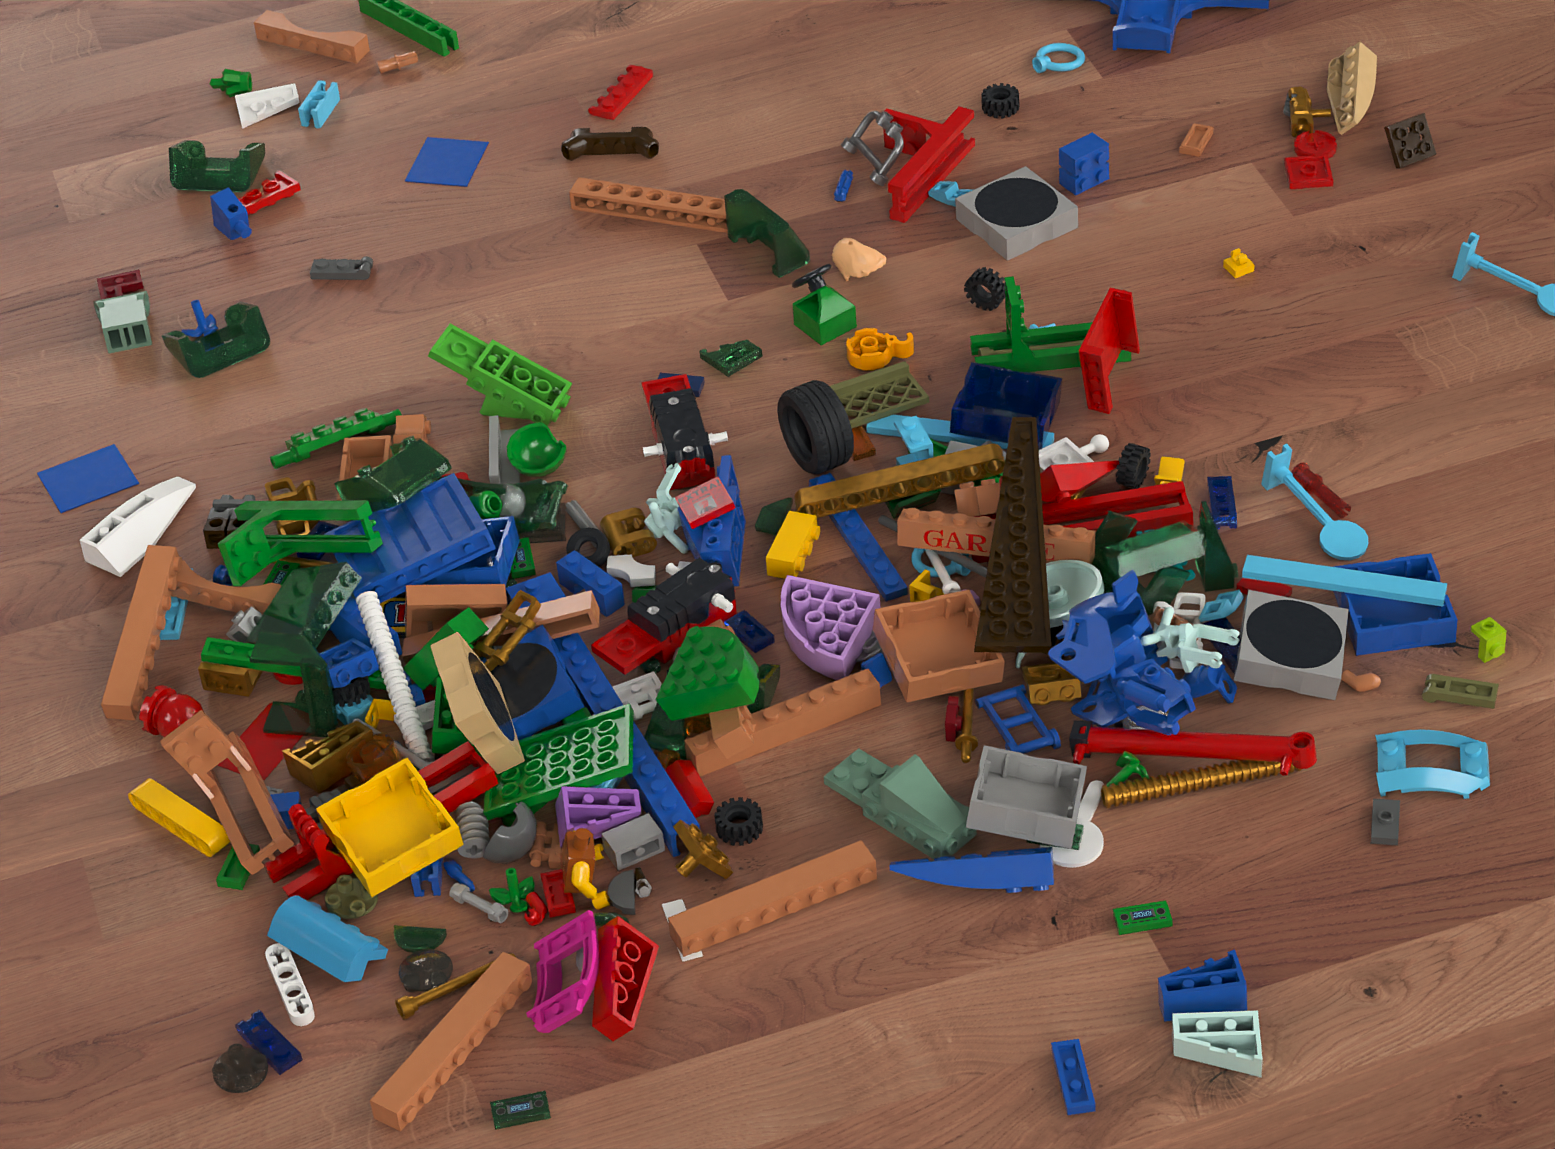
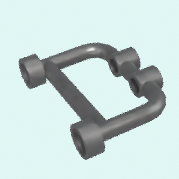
M871 111L863 118L851 138L846 137L841 146L852 154H855L859 149L876 168L869 176L870 179L878 185L884 186L888 180L886 174L903 150L904 140L900 134L903 128L898 123L892 121L893 117L885 111H882V113ZM874 119H876V123L886 130L885 133L895 140V147L884 163L860 139Z

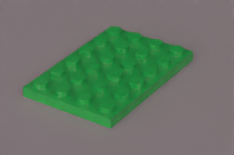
M630 703L518 740L525 761L498 775L495 772L499 784L485 792L484 815L487 820L501 818L512 813L517 807L516 803L524 802L528 807L542 802L552 801L558 797L562 786H597L605 781L617 777L621 778L632 773L634 710Z

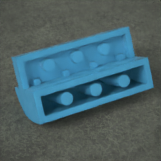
M298 895L290 897L278 908L267 934L268 937L343 982L361 981L368 961L385 959L388 952L386 947L379 944L380 941L377 938L362 934L358 927L345 924L340 921L341 918L338 915L327 913L321 909L319 904L308 902Z

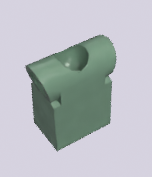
M147 291L94 301L96 314L102 324L108 354L152 345L147 318L150 312V301Z

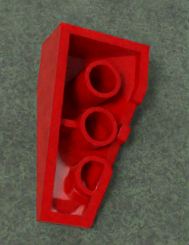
M1119 461L1050 465L1040 473L1042 501L1057 502L1058 504L1069 501L1072 496L1110 475L1116 470Z

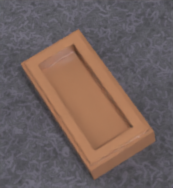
M1193 123L1179 147V153L1200 157L1213 135V127Z

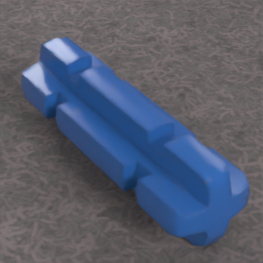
M851 170L842 171L834 192L835 201H845L853 179V172Z

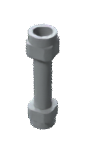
M455 883L450 889V897L454 898L458 903H469L487 913L488 919L494 922L503 923L506 920L509 911L498 902L491 904L471 893L470 888L464 884Z

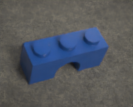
M572 551L556 562L559 584L573 594H577L583 589L585 591L592 590L600 608V613L608 617L625 605L622 583L577 551Z

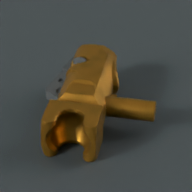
M1292 87L1289 89L1283 109V114L1290 116L1292 137H1296L1297 132L1301 130L1313 133V118L1331 117V109L1311 108L1312 101L1307 90L1303 87Z

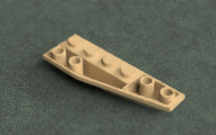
M1361 42L1350 46L1345 53L1338 58L1335 57L1329 63L1327 93L1337 129L1341 135L1359 123L1365 115L1374 93L1377 56Z

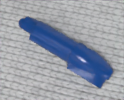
M451 860L443 863L446 872L451 878L460 884L468 886L470 892L475 890L473 881L462 872V867L456 861Z

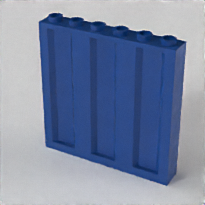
M452 473L372 511L368 518L369 520L373 519L376 521V525L372 529L373 531H379L383 542L372 553L333 554L355 599L363 592L374 591L377 593L380 603L405 592L406 585H420L496 549L487 527L456 475ZM352 520L324 535H365L360 520Z

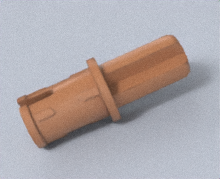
M415 51L398 56L394 54V57L377 61V64L382 74L397 68L401 70L400 67L417 63L418 57Z

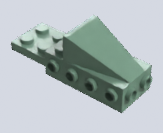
M858 748L824 776V784L862 807L865 817L932 859L952 856L977 835V830L966 828L969 807L964 806L948 795L916 754L901 766L896 764L893 768H890Z

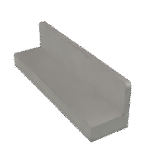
M498 415L489 416V479L491 491L495 493L520 491V473L512 466L507 457V444L510 437L518 429L501 430Z

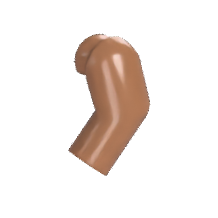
M1345 670L1341 676V681L1358 692L1372 690L1379 687L1381 683L1380 677L1373 673L1357 676L1351 671Z

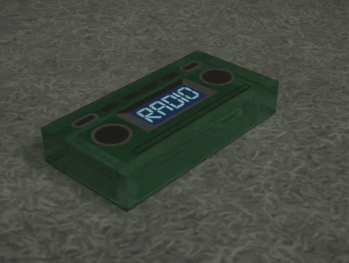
M546 1091L490 1102L495 1130L551 1118Z

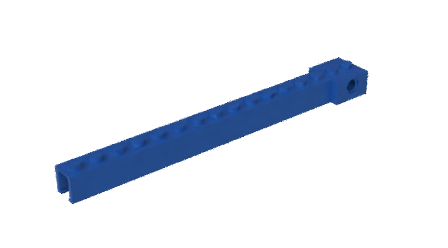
M551 572L505 588L508 605L520 590L534 596L540 603L566 597ZM524 601L519 609L528 607L531 603ZM578 633L553 639L565 663L566 673L573 681L584 707H587L591 716L623 705ZM633 722V772L624 776V779L631 789H638L640 805L646 814H650L663 832L664 843L674 858L681 854L676 843V835L678 834L673 826L679 820L688 825L693 823L699 829L700 825L639 728Z

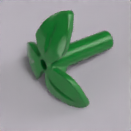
M1124 751L1116 762V765L1122 767V769L1106 786L1110 787L1112 783L1118 785V782H1124L1132 773H1138L1141 778L1146 777L1149 779L1145 767L1139 764L1141 761L1130 752Z
M508 868L506 870V878L509 891L504 888H490L489 893L494 901L502 905L512 902L509 908L511 912H523L528 909L529 905L521 899H526V896L534 891L535 882L533 876L524 879L518 884L516 869Z

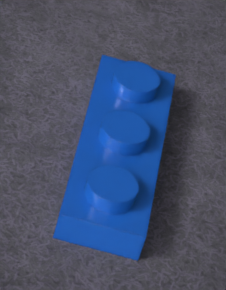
M1079 1039L1052 1042L1051 1051L1067 1115L1095 1112L1096 1104Z

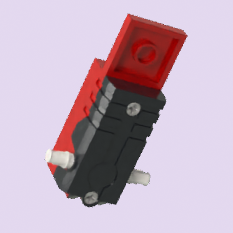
M687 374L641 382L656 442L654 446L643 447L644 457L658 454L665 474L669 465L672 464L674 467L676 463L679 464L681 471L678 473L670 490L700 485L716 478L711 445L728 441L727 432L708 434L706 432Z
M700 557L684 568H679L673 563H669L665 569L672 576L656 586L655 590L647 592L645 597L641 596L638 598L636 603L633 602L628 605V620L592 643V652L626 675L652 656L663 664L671 660L675 649L681 647L686 633L692 627H706L719 619L724 623L736 615L735 590L732 577L722 572L720 563H709Z

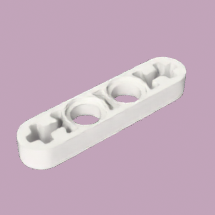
M280 943L273 944L266 949L265 956L290 1020L296 1026L308 1025L314 1020L315 1013L290 950ZM280 955V957L283 960V962L279 964L276 956ZM284 972L293 973L288 978L279 977ZM290 991H301L300 994L295 997L287 996V994ZM300 1005L302 1006L303 1014H300L297 1010V1007Z

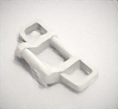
M1178 593L1174 607H1172L1174 614L1186 619L1193 625H1204L1206 622H1200L1199 616L1205 606V595L1201 593ZM1157 601L1154 604L1153 612L1157 606L1163 609L1172 606L1166 602ZM1183 603L1200 605V611L1179 608ZM1155 622L1153 631H1156L1159 626ZM1198 638L1196 640L1198 649L1203 650L1201 638ZM1163 642L1157 643L1158 648L1163 644ZM1175 657L1169 658V666L1171 668L1184 669L1180 659Z

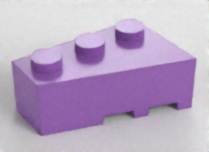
M562 786L555 804L560 848L563 847L565 834L568 831L585 828L593 834L594 840L601 838L603 832L638 818L641 813L638 789Z

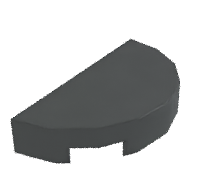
M634 869L624 871L615 876L608 888L611 906H615L617 909L622 910L623 914L635 915Z

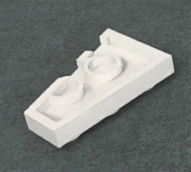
M295 83L235 95L242 129L300 103Z

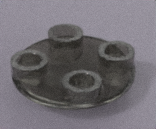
M435 949L419 950L403 960L399 967V978L408 992L429 991L448 981L452 975L453 964L449 956L442 951Z
M241 1044L231 1045L228 1051L216 1060L212 1068L215 1083L221 1089L231 1093H244L255 1089L265 1080L268 1074L266 1056L258 1050L244 1047Z

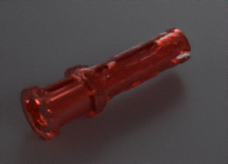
M1305 462L1299 463L1293 468L1291 472L1293 477L1303 485L1307 493L1315 494L1340 518L1348 515L1342 509L1350 512L1351 506L1323 483V479L1319 474H1314L1309 470L1310 468Z

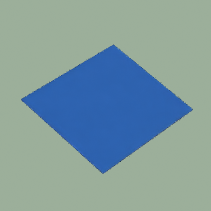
M427 137L405 182L467 187L489 142Z
M115 444L37 473L60 513L139 484Z

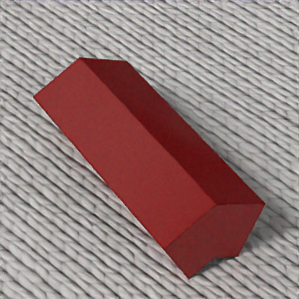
M676 760L665 768L666 773L694 817L698 818L700 815H709L714 801L692 761Z

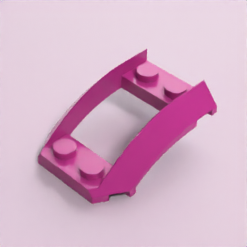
M588 910L534 943V949L538 950L540 960L536 963L537 994L533 1009L526 1012L527 1018L533 1020L535 1023L533 1026L538 1032L550 1033L582 1014L583 1007L593 991L599 970V945L593 911ZM583 947V967L580 980L561 991V960Z

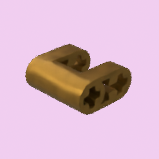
M635 507L604 516L600 521V526L609 541L613 555L632 554L633 558L650 553L656 548L657 541L653 532L647 529L641 530L646 525L644 523L646 517L640 508Z

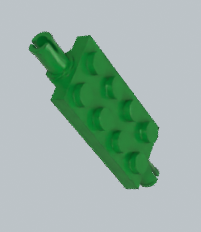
M363 408L355 411L354 416L348 418L342 416L334 419V423L330 425L320 424L314 426L312 431L306 434L304 432L293 434L290 436V440L285 441L287 451L270 456L274 469H278L294 462H300L310 458V451L364 431L368 434L382 431L386 427L396 424V416H401L402 414L399 409L381 415Z

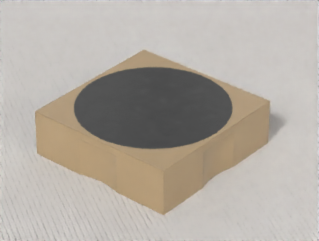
M458 632L430 645L455 725L477 748L497 775L524 762L525 759L500 683Z

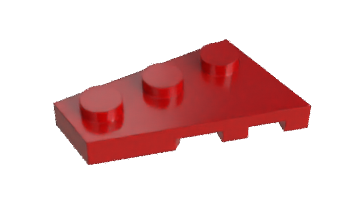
M279 170L274 173L275 178L271 181L269 179L261 182V188L251 189L241 196L239 201L246 208L248 215H251L265 206L274 205L278 200L293 196L294 193L301 190L299 182Z

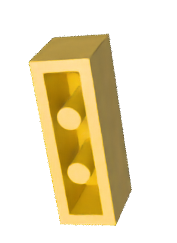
M794 511L788 512L766 556L767 576L786 579L787 575L797 577L799 571H803L807 555H811L814 540H818L820 535V526H817L816 515Z

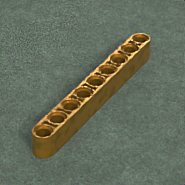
M992 443L803 488L794 495L796 512L816 515L819 518L995 476L1003 472L1005 459L1001 447L998 444Z

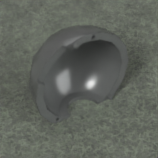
M524 802L515 804L517 807L513 812L517 817L511 827L501 825L488 843L483 858L493 863L508 864L518 861L531 850L536 840V819L532 810Z

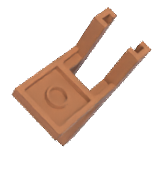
M201 710L160 740L162 747L193 777L209 797L241 865L252 875L265 867V864L262 862L265 858L268 857L271 861L275 860L276 856L273 852L277 849L284 853L295 844L245 743L234 732L226 735ZM226 758L238 768L273 840L255 855L213 771V768Z

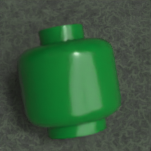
M487 490L475 493L469 497L481 519L498 518L500 516L502 502L495 492Z

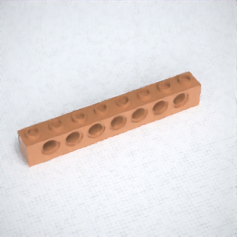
M578 177L569 192L572 210L731 234L741 219L739 201L580 177Z

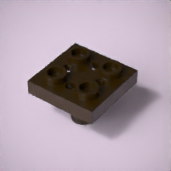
M1425 113L1384 127L1396 168H1402L1436 155Z

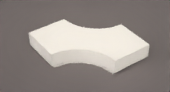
M632 554L608 556L607 573L612 577L627 580L631 587L655 585V565L640 564L632 558Z

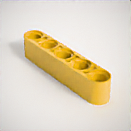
M151 778L146 779L128 793L131 804L138 811L208 857L214 856L230 843L223 825Z

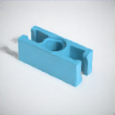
M318 80L298 109L301 126L308 127L309 121L313 117L315 128L322 127L340 101L336 82H331L330 88L325 91L326 82Z

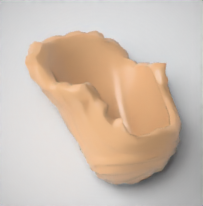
M852 238L840 240L834 246L832 253L835 266L843 274L846 282L849 281L850 276L857 278L868 276L871 272L883 267L887 259L886 256L877 250L865 246Z

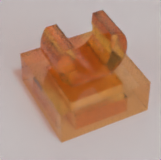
M709 713L684 718L686 736L690 737L691 733L701 734L712 729Z

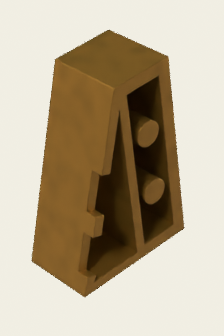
M355 721L327 732L328 737L316 742L313 739L305 741L306 746L292 752L290 748L283 750L282 753L289 774L314 791L321 793L379 754L372 729L359 721Z

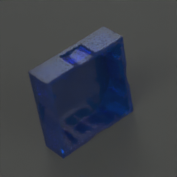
M972 362L964 380V387L958 393L952 407L950 433L1008 443L1012 417H1036L1038 449H1042L1060 403L1063 378L1030 372H1018Z

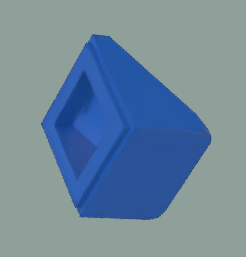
M881 652L861 663V670L869 669L880 683V688L892 681V674Z

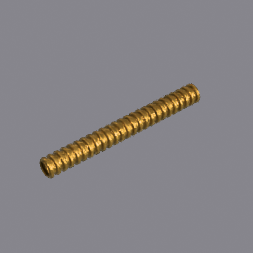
M1231 760L1229 764L1222 762L1221 765H1218L1216 763L1213 767L1206 765L1204 769L1200 766L1197 770L1190 768L1188 772L1187 770H1182L1181 773L1175 771L1173 775L1166 773L1165 776L1159 774L1157 778L1155 776H1150V779L1143 777L1141 781L1139 779H1134V782L1127 780L1126 784L1118 782V785L1112 783L1110 787L1103 785L1101 797L1104 806L1108 809L1111 805L1118 807L1120 803L1122 805H1126L1127 802L1134 804L1135 800L1138 802H1142L1143 799L1149 801L1151 797L1154 799H1158L1159 796L1165 798L1167 794L1170 796H1174L1175 793L1180 795L1183 791L1190 793L1192 789L1196 792L1199 788L1206 790L1208 786L1210 789L1214 788L1215 785L1221 787L1223 783L1230 785L1231 782L1237 784L1239 780L1241 782H1246V779L1253 781L1254 777L1261 779L1262 776L1270 777V774L1277 776L1280 773L1281 762L1243 760L1234 762ZM1291 764L1289 773H1293L1294 770L1299 772L1302 769L1296 768Z

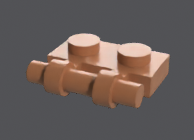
M538 822L536 825V840L529 853L531 858L530 864L533 867H539L541 861H549L550 869H562L560 857L562 848H560L557 823H554L553 831H547V824L545 822ZM544 844H551V848H544Z

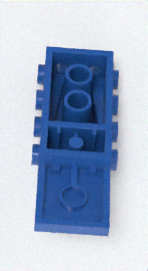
M731 455L721 456V464L717 466V477L720 478L736 508L694 529H691L680 507H678V513L687 546L694 558L698 559L700 557L709 563H720L722 572L732 577L734 586H739L746 520L739 497L740 489Z

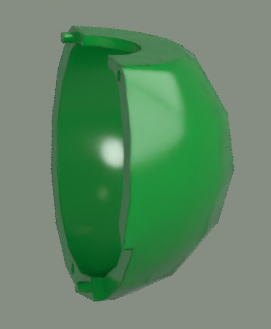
M542 422L528 424L519 428L510 437L507 444V457L510 463L519 473L529 477H544L553 473L563 463L567 452L566 445L561 440H556L550 429Z

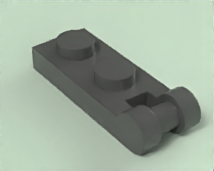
M368 256L363 257L361 260L314 259L310 270L311 279L367 280L374 261Z

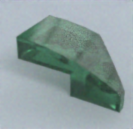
M788 497L762 507L755 524L756 531L777 535L784 519L791 510L793 499Z

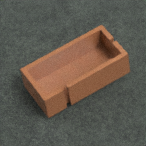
M391 435L344 438L337 501L368 500L372 511L390 503L391 493L389 492V486L392 485L394 466Z
M505 584L406 585V638L427 633V621H432L433 631L441 629L447 622L468 607L480 619L501 614L507 608Z

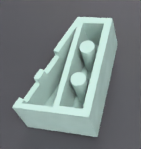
M1258 1011L1172 1014L1174 1056L1261 1077L1263 1060Z

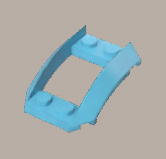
M1406 730L1375 735L1378 751V772H1376L1380 796H1386V792L1401 790V793L1442 791L1463 795L1464 799H1467L1469 794L1478 788L1482 791L1490 786L1488 746L1485 742L1437 730ZM1441 744L1460 748L1461 772L1433 767L1406 768L1405 746Z

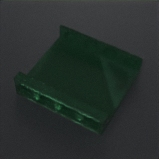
M347 562L293 569L244 643L268 647L301 643L310 653H314L362 577Z

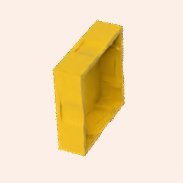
M408 757L376 774L363 785L348 790L316 808L322 828L371 897L464 845L458 825L441 802L430 793L426 782Z

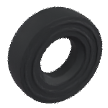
M596 528L578 530L568 540L566 547L567 555L574 550L580 553V548L584 543L594 542L597 544L595 553L584 557L600 567L606 562L610 554V544L607 537Z

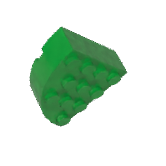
M695 626L686 633V637L678 650L672 666L669 668V672L655 700L671 721L754 704L759 690L760 681L757 678L759 668L739 638L731 631L720 627Z

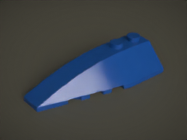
M1052 847L992 851L990 854H987V857L972 853L961 856V859H955L954 856H943L934 858V861H929L927 858L894 861L889 865L891 871L920 880L966 888H1006V893L1021 892L1022 887L1032 886L1033 891L1048 890L1049 885H1054Z

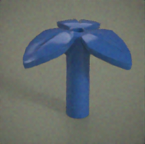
M192 301L191 305L198 327L197 329H183L182 333L191 337H199L204 334L205 337L217 331L219 328L216 326L214 316L209 314L205 319L200 301Z

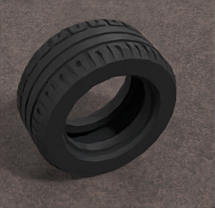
M812 380L789 389L781 395L777 406L779 425L786 445L797 464L804 471L818 475L847 463L854 451L853 432L844 406L834 390L822 381Z

